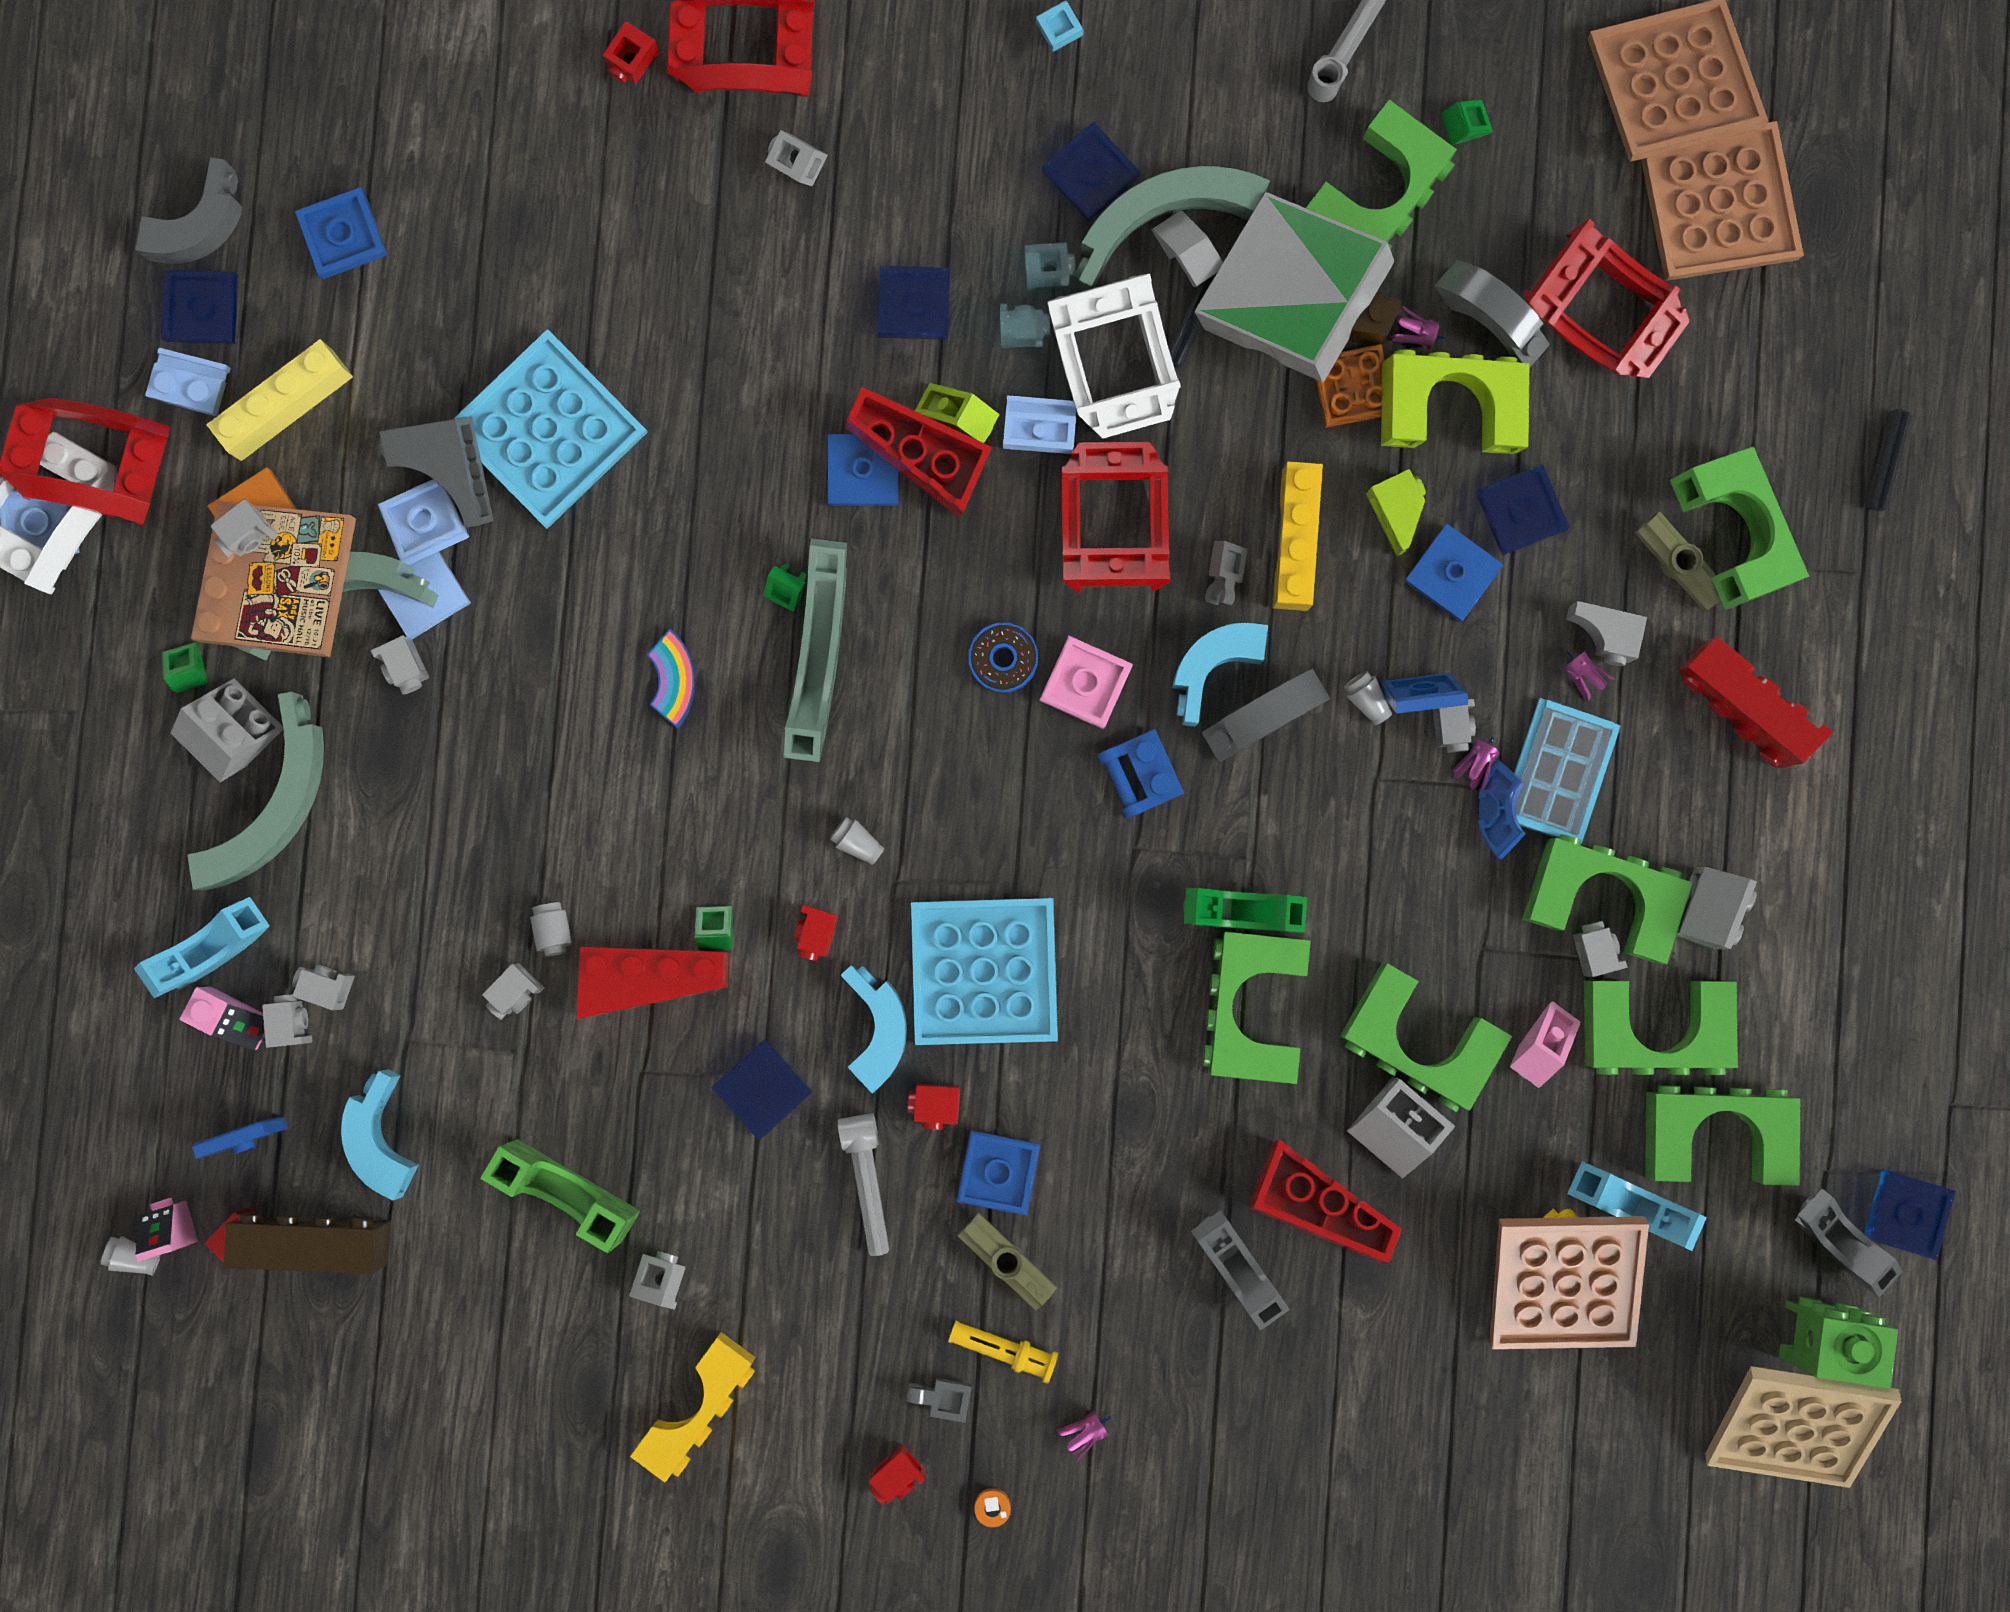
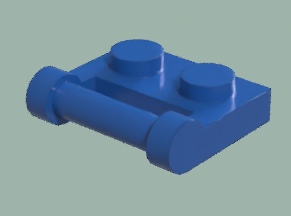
M1155 729L1097 755L1101 765H1106L1125 807L1122 811L1126 819L1184 794ZM1126 754L1147 798L1140 802H1137L1118 760L1119 757Z

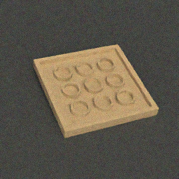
M1751 1366L1705 1453L1707 1466L1850 1488L1901 1403L1899 1389H1886L1821 1379L1810 1375Z

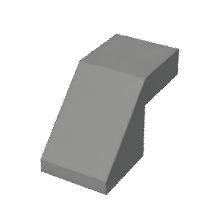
M1182 210L1151 229L1169 260L1176 257L1193 287L1198 286L1216 274L1221 268L1223 261L1208 236Z

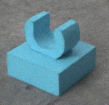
M1067 0L1036 17V24L1052 52L1083 36V28Z

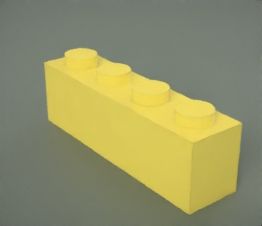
M319 339L206 425L225 450L242 461L353 378V376L335 352Z

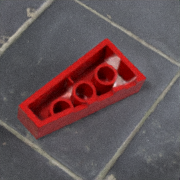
M863 387L846 423L848 431L960 519L992 449L991 446Z
M1718 636L1706 641L1678 670L1684 676V684L1693 692L1701 693L1710 701L1708 703L1710 709L1719 717L1729 719L1736 726L1734 728L1736 734L1748 743L1752 741L1761 750L1760 756L1772 767L1778 766L1781 769L1805 763L1834 733L1825 724L1818 729L1807 720L1806 716L1809 711L1799 703L1794 705L1789 701H1784L1780 697V687L1770 679L1768 680L1763 676L1756 678L1752 674L1755 670L1754 666Z
M580 947L577 1019L727 988L729 952Z
M1280 1139L1272 1142L1248 1205L1249 1209L1379 1263L1390 1262L1402 1230L1370 1205L1346 1190L1347 1188L1336 1180L1324 1174L1306 1158L1294 1152Z

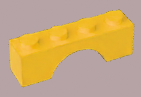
M1287 462L1282 470L1280 494L1281 536L1274 579L1273 609L1308 611L1313 605L1323 464Z
M721 1332L695 1367L704 1387V1398L700 1410L692 1417L679 1422L657 1420L630 1457L663 1482H666L671 1474L678 1477L691 1460L686 1456V1453L693 1444L700 1448L712 1431L707 1425L716 1414L721 1418L734 1401L729 1397L736 1385L743 1389L755 1372L750 1366L756 1357Z

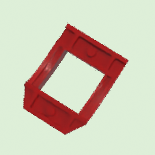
M673 0L669 4L666 72L677 81L680 79L692 88L693 93L700 94L701 91L746 90L777 94L789 92L800 94V97H808L813 72L811 70L813 7L816 2L815 0ZM721 5L777 8L774 66L746 63L703 65L705 8L707 6Z
M1587 219L1565 235L1569 240L1532 290L1525 291V302L1557 334L1603 367L1619 375L1649 378L1689 323L1686 307H1681L1678 296L1681 289L1677 285H1670L1648 271L1609 237L1605 238L1593 227L1595 223L1591 219ZM1596 266L1636 295L1654 305L1620 354L1595 339L1563 312Z
M47 398L18 404L15 407L1 456L0 476L8 484L10 483L24 499H36L73 506L110 517H120L143 526L150 506V499L170 426L122 411L71 400ZM53 416L89 422L129 433L113 492L76 482L37 476Z
M1150 442L1078 443L1071 453L1070 460L1065 467H1062L1063 583L1081 593V586H1151L1152 593L1170 582L1168 466H1164L1157 457L1158 452ZM1080 480H1149V548H1080Z

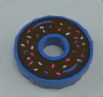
M995 623L983 628L974 637L969 649V667L974 678L984 688L995 692L1012 693L1023 688L1033 678L1038 666V649L1033 637L1022 627L1012 623ZM999 649H1008L1012 652L1014 660L1010 666L1001 668L994 663V653Z

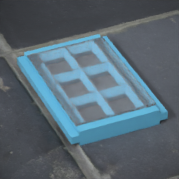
M1539 698L1514 774L1525 783L1516 802V816L1519 825L1554 838H1559L1560 834L1573 836L1581 840V846L1621 725L1550 700Z

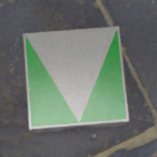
M1265 192L1197 306L1195 314L1204 330L1244 348L1264 352L1275 358L1280 364L1324 382L1349 340L1354 323L1372 301L1395 261L1388 242Z

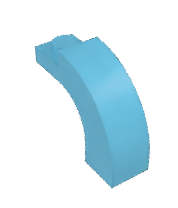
M1255 623L1225 625L1201 637L1188 650L1176 671L1172 686L1173 689L1186 690L1185 695L1179 694L1177 715L1183 716L1182 725L1196 727L1199 723L1203 685L1206 676L1212 669L1227 662H1244L1260 665L1264 661L1268 625Z
M248 897L222 909L200 931L176 946L139 962L134 969L151 995L156 998L175 988L180 990L214 971L252 944L265 932L269 924L252 899Z
M851 965L841 976L870 1007L874 1017L875 1030L868 1048L848 1068L873 1093L889 1078L902 1057L907 1037L906 1015L898 994L888 981L876 990L873 984L877 980L864 966L857 969L854 965Z
M386 1069L378 1071L377 1075L373 1073L363 1089V1093L367 1094L366 1097L360 1095L349 1097L343 1113L341 1135L345 1155L356 1175L372 1190L394 1201L404 1196L419 1165L395 1153L383 1138L381 1131L382 1112L401 1076Z
M1583 1161L1568 1191V1195L1616 1217L1645 1216L1649 1223V1232L1691 1251L1707 1218Z

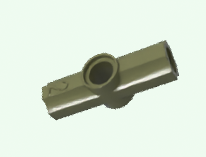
M1660 511L1656 512L1638 527L1634 533L1658 559L1663 573L1669 578L1675 579L1703 611L1709 610L1721 601L1712 577L1716 576V574L1703 561L1700 549L1693 544L1687 543ZM1678 553L1684 555L1687 559L1685 570L1678 567L1676 563Z
M979 1212L958 1233L957 1236L992 1268L995 1275L1003 1279L1035 1310L1040 1308L1057 1289V1286L1022 1254L1019 1247L1007 1240ZM1008 1252L1016 1256L1018 1261L1014 1268L1004 1270L999 1267L997 1259L1002 1253Z

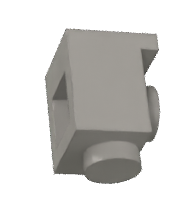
M780 130L778 136L773 138L768 147L769 155L765 163L800 183L813 186L828 155L794 135Z
M246 499L242 500L211 525V528L218 535V538L214 540L215 543L228 557L234 553L241 557L244 553L247 554L256 550L261 545L262 539L266 536H269L271 539H275L278 536L277 532L258 508Z
M405 636L396 638L371 650L373 657L384 661L385 664L381 665V670L390 685L394 683L396 687L400 688L402 694L418 690L422 687L421 682L430 678L413 641Z
M1468 699V705L1433 709L1436 748L1447 747V753L1469 751L1468 743L1472 742L1471 736H1475L1476 732L1474 716L1468 713V709L1475 706L1474 699Z
M1603 921L1582 926L1583 933L1573 935L1584 976L1594 977L1628 968L1626 961H1618L1617 954L1620 953L1618 939L1614 933H1610L1609 928L1604 927Z
M520 963L511 964L482 995L489 1001L486 1007L497 1018L503 1019L506 1014H511L512 1011L516 1014L522 1011L532 1000L529 994L531 992L533 994L540 993L545 987Z
M316 965L315 969L299 967L292 982V986L295 987L292 997L330 1010H342L355 976L351 974H338L335 977L336 970L322 965Z
M293 994L274 996L273 1004L262 1005L266 1048L312 1043V1035L305 1036L304 1031L308 1027L307 1010L302 1008V1001H297V998L292 997Z
M657 1251L656 1257L643 1254L629 1296L661 1307L675 1309L677 1305L675 1298L685 1266L676 1264L677 1256Z

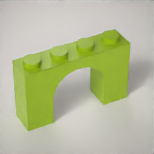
M1414 350L1395 351L1393 355L1382 362L1381 446L1415 448L1427 440V401L1429 393L1437 382L1454 381L1470 389L1480 403L1482 410V452L1517 454L1528 447L1530 363H1519L1515 357H1500L1495 361L1483 360V356L1477 354L1465 355L1462 358H1450V354L1446 352H1433L1428 354V356L1416 355Z

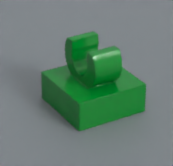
M786 563L781 568L774 566L767 577L763 597L794 612L801 601L806 583V573L802 572L797 578L788 573L789 564Z

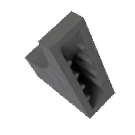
M472 416L379 432L381 437L380 450L386 460L387 467L400 466L412 468L436 480L455 501L462 515L465 528L494 521Z

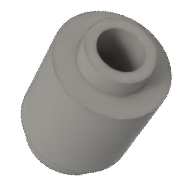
M555 902L533 907L534 916L530 917L536 950L544 951L545 957L566 953V947L572 945L567 914L565 910H562L561 903Z

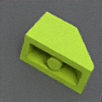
M929 383L915 410L917 413L982 443H985L987 437L991 434L993 426L1000 415L972 393Z
M1410 469L1371 487L1366 493L1396 556L1403 554L1410 547L1425 503L1423 497L1426 494L1424 485L1417 475L1413 477Z

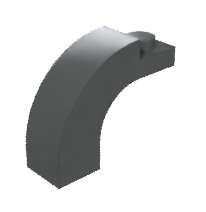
M210 157L203 196L197 207L186 216L174 220L142 216L135 251L148 261L180 264L203 258L219 248L234 231L243 209L231 196L237 189L238 179L236 171L225 160Z
M1456 260L1435 284V288L1451 310L1471 316L1486 326L1500 340L1510 356L1517 358V362L1530 363V368L1550 345L1539 329L1544 323L1534 310L1515 291L1485 270Z
M1311 669L1231 713L1203 731L1202 734L1220 763L1280 727L1330 700L1316 673Z
M1821 1189L1816 1196H1810L1802 1204L1801 1212L1795 1219L1799 1227L1839 1267L1879 1298L1901 1275L1903 1271L1897 1260L1856 1228L1843 1214L1834 1197L1825 1190Z
M1221 1210L1213 1216L1203 1219L1199 1226L1191 1231L1260 1331L1290 1310Z

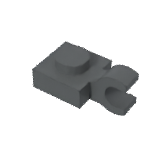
M1214 541L1209 576L1214 577L1215 581L1206 591L1205 600L1207 603L1218 605L1220 597V603L1226 605L1233 604L1235 599V583H1242L1247 556L1246 548L1227 541Z
M936 1378L934 1388L917 1383H909L906 1398L907 1402L930 1405V1417L965 1423L972 1386L968 1383Z

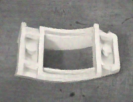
M1150 274L1132 276L1129 279L1082 292L1059 296L1047 302L1077 413L1102 438L1170 420L1178 390L1181 388L1165 338ZM1138 315L1158 385L1093 402L1074 332Z
M53 431L48 434L40 465L68 481L113 492L117 477V466ZM1 476L0 508L14 489ZM72 506L58 524L43 549L0 525V568L25 581L24 584L48 594H53L55 590L53 585L62 569L66 570L80 544L103 514Z

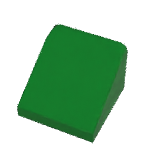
M1482 100L1456 102L1442 113V119L1451 144H1460L1493 132Z
M196 642L162 652L163 679L173 692L179 693L207 684V675L199 646Z
M732 906L696 907L695 941L698 950H731L733 948Z

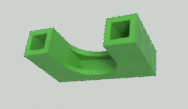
M1388 100L1368 126L1363 140L1392 160L1400 169L1404 179L1403 197L1390 207L1377 210L1367 209L1357 205L1336 188L1325 182L1306 207V209L1386 242H1389L1395 233L1401 237L1413 221V218L1409 216L1416 206L1420 209L1425 206L1434 193L1430 189L1436 179L1443 182L1455 166L1451 159L1457 150L1391 100Z
M1754 446L1691 468L1670 480L1683 512L1708 503L1721 502L1738 511L1748 526L1751 536V550L1747 560L1739 566L1712 577L1725 610L1809 577Z
M1560 834L1559 838L1547 839L1522 920L1555 931L1565 930L1575 895L1582 883L1598 873L1610 874L1627 885L1635 902V916L1623 953L1655 964H1667L1693 882L1682 879L1683 873L1673 869L1662 867L1661 872L1648 868L1649 862L1640 858L1628 856L1626 861L1614 857L1615 851L1603 846L1594 845L1593 850L1580 846L1581 840L1573 836Z
M1222 932L1221 939L1215 938L1213 960H1219L1218 974H1212L1210 980V995L1215 996L1214 1010L1208 1009L1206 1031H1212L1211 1045H1205L1203 1052V1066L1208 1067V1074L1297 1084L1300 1048L1258 1043L1248 1039L1235 1024L1232 1004L1235 993L1240 985L1256 974L1279 973L1307 976L1311 941Z
M1381 963L1340 1035L1341 1038L1348 1041L1345 1048L1364 1058L1366 1052L1379 1059L1376 1063L1377 1067L1395 1076L1397 1071L1409 1077L1408 1085L1426 1094L1428 1089L1440 1095L1437 1102L1454 1112H1457L1459 1107L1470 1111L1512 1036L1482 1018L1473 1017L1456 1049L1448 1058L1432 1065L1415 1063L1400 1048L1396 1035V1026L1400 1013L1419 981L1388 963Z
M1584 981L1585 1066L1596 1068V1074L1606 1075L1618 1074V1068H1632V1074L1653 1075L1654 1068H1667L1668 1074L1690 1075V1068H1703V1074L1726 1075V1068H1738L1737 982L1690 981V1025L1686 1035L1676 1046L1665 1051L1654 1052L1643 1046L1632 1032L1629 1020V981Z
M1658 1085V1092H1646V1178L1654 1181L1691 1182L1692 1139L1696 1128L1706 1117L1713 1113L1731 1111L1745 1122L1751 1134L1752 1181L1765 1185L1799 1186L1800 1098L1788 1096V1090L1765 1089V1095H1752V1089L1730 1088L1729 1094H1716L1715 1087H1694V1093H1680V1086Z
M519 1139L499 1146L480 1178L510 1197H514L519 1193H526L560 1208L581 1224L576 1233L577 1236L606 1253H609L623 1242L640 1210Z

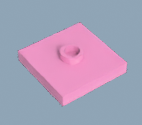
M1068 636L1040 701L1104 730L1133 664Z

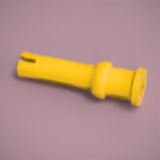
M957 1320L948 1341L949 1343L958 1344L982 1355L1011 1364V1369H1014L1016 1373L1024 1371L1041 1377L1046 1384L1050 1381L1059 1354L1055 1351L1050 1354L1031 1347L1028 1341H1021L1018 1344L989 1332L965 1325ZM970 1337H974L976 1339L993 1344L995 1346L1000 1347V1349L998 1350L990 1346L984 1345L982 1343L973 1341L970 1339ZM1005 1350L1012 1351L1016 1353V1355L1014 1356L1009 1353H1006ZM1030 1358V1359L1039 1361V1362H1041V1363H1044V1366H1041V1365H1039V1364L1033 1363V1362L1029 1361L1028 1359Z

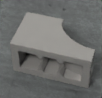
M1580 601L1569 606L1566 620L1580 625L1588 632L1596 647L1594 655L1605 657V663L1615 666H1625L1626 662L1629 663L1638 659L1647 617Z

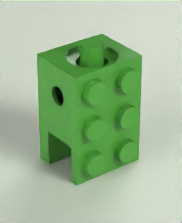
M1800 1297L1799 1303L1786 1301L1785 1308L1797 1313L1794 1344H1780V1359L1816 1378L1891 1389L1898 1329L1885 1324L1886 1318L1871 1315L1872 1312L1858 1309V1306L1847 1303L1835 1302V1306L1824 1304L1821 1300L1808 1297ZM1813 1332V1344L1811 1345V1335Z

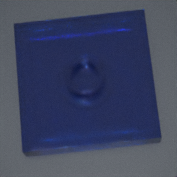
M1094 121L1042 166V172L1087 221L1091 220L1140 176V171Z
M880 266L878 338L948 340L950 268Z
M165 270L161 339L165 342L235 344L239 275L235 272Z
M1543 464L1476 491L1502 556L1570 529Z
M764 1039L711 1087L758 1140L762 1139L813 1092L767 1039Z
M1882 1169L1864 1235L1871 1241L1937 1260L1956 1191Z

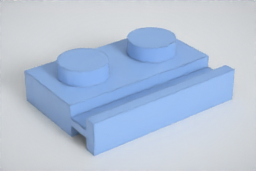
M159 348L157 352L159 357L157 363H154L145 396L151 400L217 416L227 384L225 383L227 373H230L231 368L225 364Z
M1007 396L1003 449L1071 454L1074 448L1076 423L1074 401Z

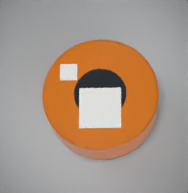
M997 1488L983 1490L975 1501V1515L978 1521L987 1527H998L1007 1521L1011 1511L1010 1500L1007 1494Z

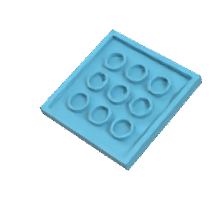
M548 329L454 418L472 416L481 462L547 529L647 433V430Z
M1054 898L911 903L915 1045L1058 1041Z

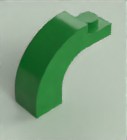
M1186 888V897L1183 905L1184 924L1305 933L1307 897Z

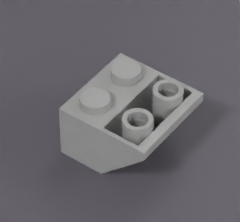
M232 679L181 708L171 734L219 782H222L245 768L282 731L283 726L238 681Z
M1709 867L1694 868L1690 878V882L1693 883L1676 936L1707 949H1731L1742 937L1744 926L1741 925L1745 912L1750 911L1755 903L1757 893L1754 891L1757 881Z
M1392 1077L1347 1132L1396 1174L1404 1178L1434 1153L1455 1126L1402 1080Z

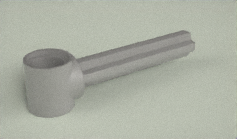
M1362 0L1330 54L1322 56L1315 63L1307 87L1310 96L1314 100L1328 102L1335 98L1348 74L1346 67L1386 0ZM1318 77H1329L1333 83H1323Z
M874 1113L838 1119L842 1150L845 1153H851L868 1253L870 1256H880L889 1252V1243L872 1149L879 1145Z

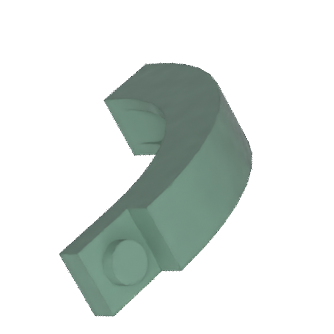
M1198 166L1162 173L1134 186L1117 198L1099 216L1085 236L1081 245V254L1090 259L1083 257L1075 276L1080 278L1078 290L1082 292L1094 288L1108 260L1120 243L1137 228L1154 218L1180 210L1209 209L1233 214L1249 221L1267 191L1270 180L1233 168Z
M812 539L810 543L803 635L795 688L785 726L784 758L820 761L831 708L843 620L847 576V543Z
M350 552L342 592L358 589L385 590L403 595L434 608L439 597L437 593L428 588L429 581L414 575L415 570L400 560L368 552ZM233 646L265 661L271 650Z
M294 692L278 694L285 749L282 772L272 798L257 819L233 839L209 850L187 854L193 890L205 891L222 887L257 871L287 846L307 818L321 780L324 741L322 727L313 724L307 725V720L311 718V712L307 700H303V695Z

